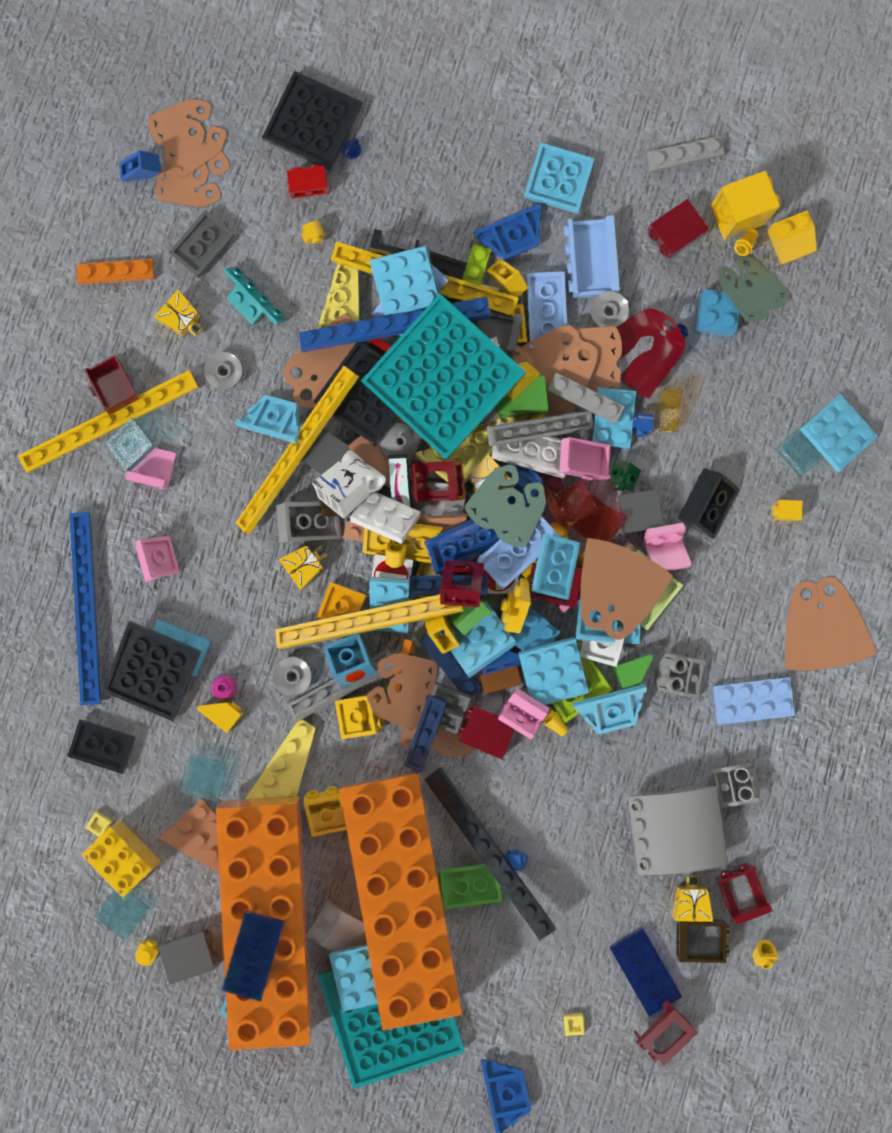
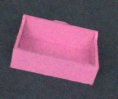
M571 437L562 439L559 473L582 477V479L586 480L595 479L601 481L611 479L609 475L610 445Z

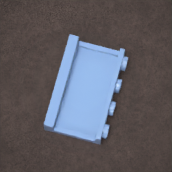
M614 215L606 216L602 220L572 222V219H568L567 225H564V236H568V243L565 244V253L569 255L567 274L571 275V281H568V291L572 292V298L595 297L606 291L619 293Z

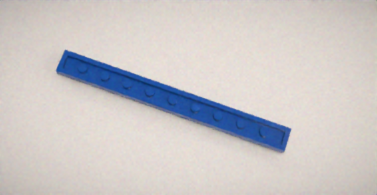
M488 297L451 303L470 321L491 317ZM425 309L299 332L302 352L403 334Z
M69 513L80 706L102 704L91 513Z

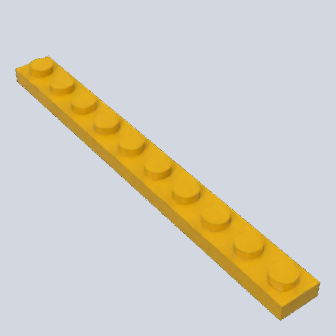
M336 241L331 262L373 274L369 260L382 257V255ZM445 275L449 280L439 291L442 296L460 302L488 297L490 311L513 317L518 297Z
M342 367L300 428L298 444L292 442L289 444L236 521V524L243 532L250 535L351 387L355 384L359 376L349 368Z
M188 370L138 395L139 400L111 415L104 412L18 455L25 472L30 473L199 387L191 371Z
M440 595L275 629L277 648L285 649L464 611V606L440 605Z

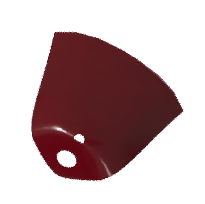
M653 308L635 314L616 327L622 342V353L618 360L626 356L636 346L640 338L646 336L654 338L652 348L637 356L627 369L621 373L620 378L631 390L646 398L651 397L679 360L685 348V340L675 321L670 316ZM665 320L669 321L672 324L673 330L669 329L665 325ZM661 330H663L666 333L665 336H662L660 334ZM612 332L610 338L615 340V337H613L614 333ZM616 347L611 350L613 352V355H615L614 350L616 349Z

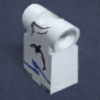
M349 450L345 453L341 462L338 461L312 483L318 498L344 519L369 496L370 492L379 490L385 484L386 478L374 467L365 464L364 460L355 452Z

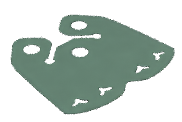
M738 256V266L740 269L757 273V276L744 273L738 277L739 288L734 286L736 284L735 271L727 267L719 268L721 287L747 322L763 320L769 315L771 308L779 309L789 298V291L755 258ZM743 261H749L750 267H746L743 264ZM724 273H729L731 275V279H726L724 277ZM745 281H751L752 287H748L745 284Z
M506 465L494 469L465 505V510L476 524L484 529H494L498 538L505 543L516 547H525L545 508L544 487L541 483L526 485L524 491L530 506L528 508L525 507L523 494L516 489L505 488L499 490L500 485H513L519 480L516 467L514 465ZM507 471L512 473L510 480L504 478V473ZM533 489H537L539 492L536 498L531 496ZM510 496H514L516 499L513 505L507 501ZM471 508H476V514H474ZM487 517L488 523L481 519ZM502 531H508V537ZM520 537L522 542H520L519 540L516 541L514 539Z

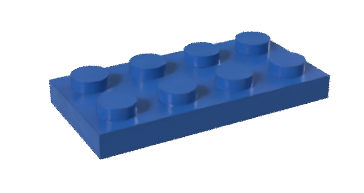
M487 517L481 519L488 523ZM471 519L424 541L433 569L438 575L444 571L445 560L465 562L488 551L500 539L494 529H484Z

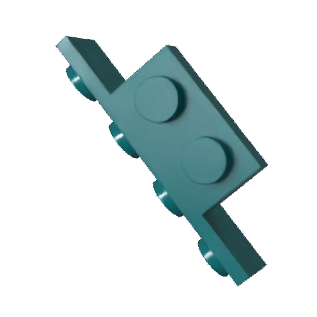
M233 266L224 269L227 276L236 284L226 299L251 325L256 324L263 314L275 325L284 323L287 320L283 313L270 303L267 296L258 291L256 285L249 281L239 268Z

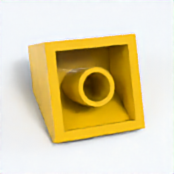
M808 210L773 223L767 230L781 265L817 251L815 226Z

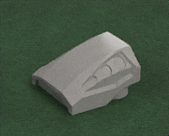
M666 653L659 665L656 680L658 690L699 699L700 695L698 694L706 661Z
M753 762L712 769L718 789L720 808L760 801V787Z

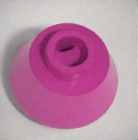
M220 675L213 680L211 692L216 699L228 701L235 696L237 683L229 675Z

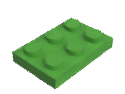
M484 863L439 869L444 910L502 902L500 885Z

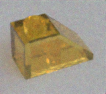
M661 390L657 394L659 432L678 431L681 413L680 390Z

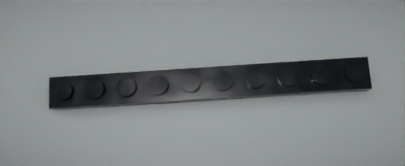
M440 767L424 780L539 941L557 929L443 769Z

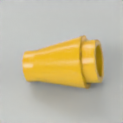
M749 229L747 233L735 242V252L740 256L750 254L758 237V232L755 229Z
M550 708L548 714L542 720L543 724L560 736L565 735L569 728L558 712Z

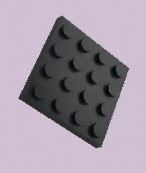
M294 70L264 131L262 139L311 163L319 164L320 166L324 165L325 169L331 171L363 103Z
M356 342L313 402L316 405L318 404L343 366L349 368L359 377L332 416L376 446L398 415L361 381L382 356L364 343Z
M129 621L102 692L174 721L200 657L201 650Z

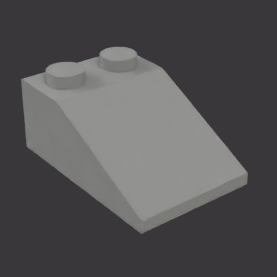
M411 481L413 509L420 511L421 515H431L433 517L443 516V514H450V516H460V514H463L465 499L459 501L446 500L415 503L413 495L414 481ZM426 482L428 488L433 491L448 490L447 483Z
M291 502L276 505L279 544L341 539L339 516L321 517L320 502Z
M330 898L327 899L306 934L308 938L333 952L367 944L363 919Z

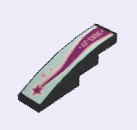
M388 455L391 499L413 508L408 455Z

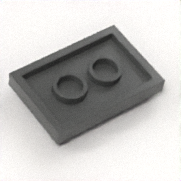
M205 209L172 247L169 254L199 278L235 237V234Z

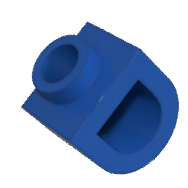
M637 413V416H633L632 428H635L636 436L647 437V435L652 433L653 414Z
M508 849L507 853H504L515 871H522L527 866L528 856L525 852H519V849Z

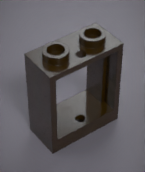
M713 919V922L676 921L677 960L679 962L726 963L727 957L730 955L729 945H727V937L730 936L729 925L723 919ZM688 926L718 927V953H687Z

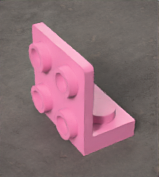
M140 444L132 472L127 471L125 479L168 490L176 453Z
M684 523L646 530L643 543L649 559L667 571L691 566V561L682 540L686 530Z

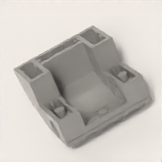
M717 786L681 787L673 791L637 793L628 796L638 875L686 873L728 864Z

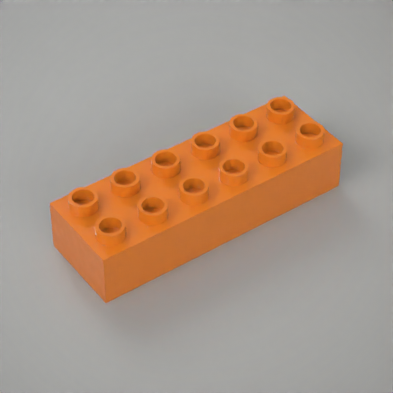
M419 772L342 786L340 794L382 1029L387 1030L462 1015V1002Z
M300 796L221 801L216 808L229 1050L310 1045L313 1021L308 937L306 936L308 931Z

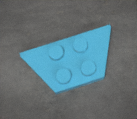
M264 395L256 405L247 410L249 414L241 421L239 418L235 421V424L240 428L296 444L299 442V406L294 402Z
M645 684L626 688L573 702V706L598 735L636 725L638 712L643 704L642 698L644 693L647 692V687Z

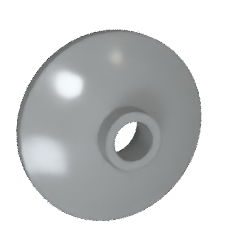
M606 291L599 294L591 306L592 319L599 327H617L627 320L629 314V306L626 299L614 291ZM607 307L612 308L613 311L611 314L606 313Z
M218 352L210 356L206 361L204 375L212 387L220 390L230 389L240 381L242 365L235 355L229 352ZM223 369H227L226 375H221Z
M404 423L391 424L380 439V447L386 457L391 454H407L408 458H410L418 446L414 439V430ZM398 438L403 439L402 445L397 444Z
M288 657L281 660L273 671V682L276 688L285 695H299L311 683L310 667L304 660L297 657ZM294 672L296 674L295 680L290 679V673Z

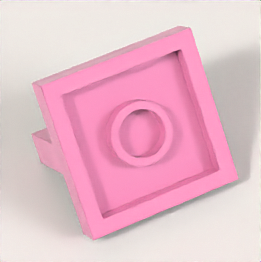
M170 536L142 539L135 542L145 582L180 572Z
M516 688L502 707L498 719L532 739L550 708Z

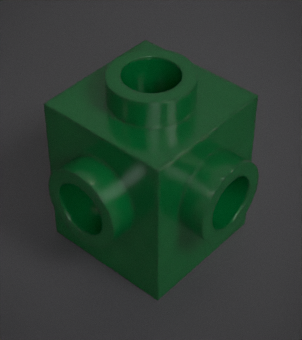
M616 460L610 473L611 479H608V481L614 485L613 488L616 490L624 491L625 489L633 491L642 470L630 462Z

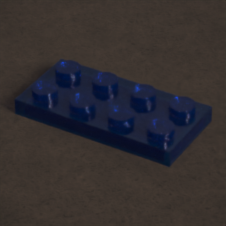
M245 910L222 991L261 1002L284 926V920Z
M642 927L609 946L649 1017L664 1008L662 1004L666 1000L672 1004L682 998L681 993Z

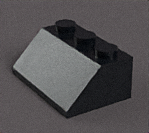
M703 468L678 519L688 527L714 539L739 488L722 473Z

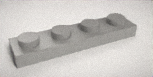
M718 136L647 152L646 156L650 173L723 157L725 153L721 137Z
M558 373L555 374L548 388L549 392L614 424L617 423L625 406Z

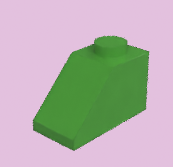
M652 654L617 664V667L613 666L620 688L634 687L642 682L653 659Z

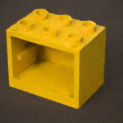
M766 170L723 186L710 205L724 240L745 233L749 229L766 225L780 207V198L778 194H775L772 188L773 181L767 175Z
M122 820L110 826L82 854L89 864L122 898L130 893L161 863L155 854Z

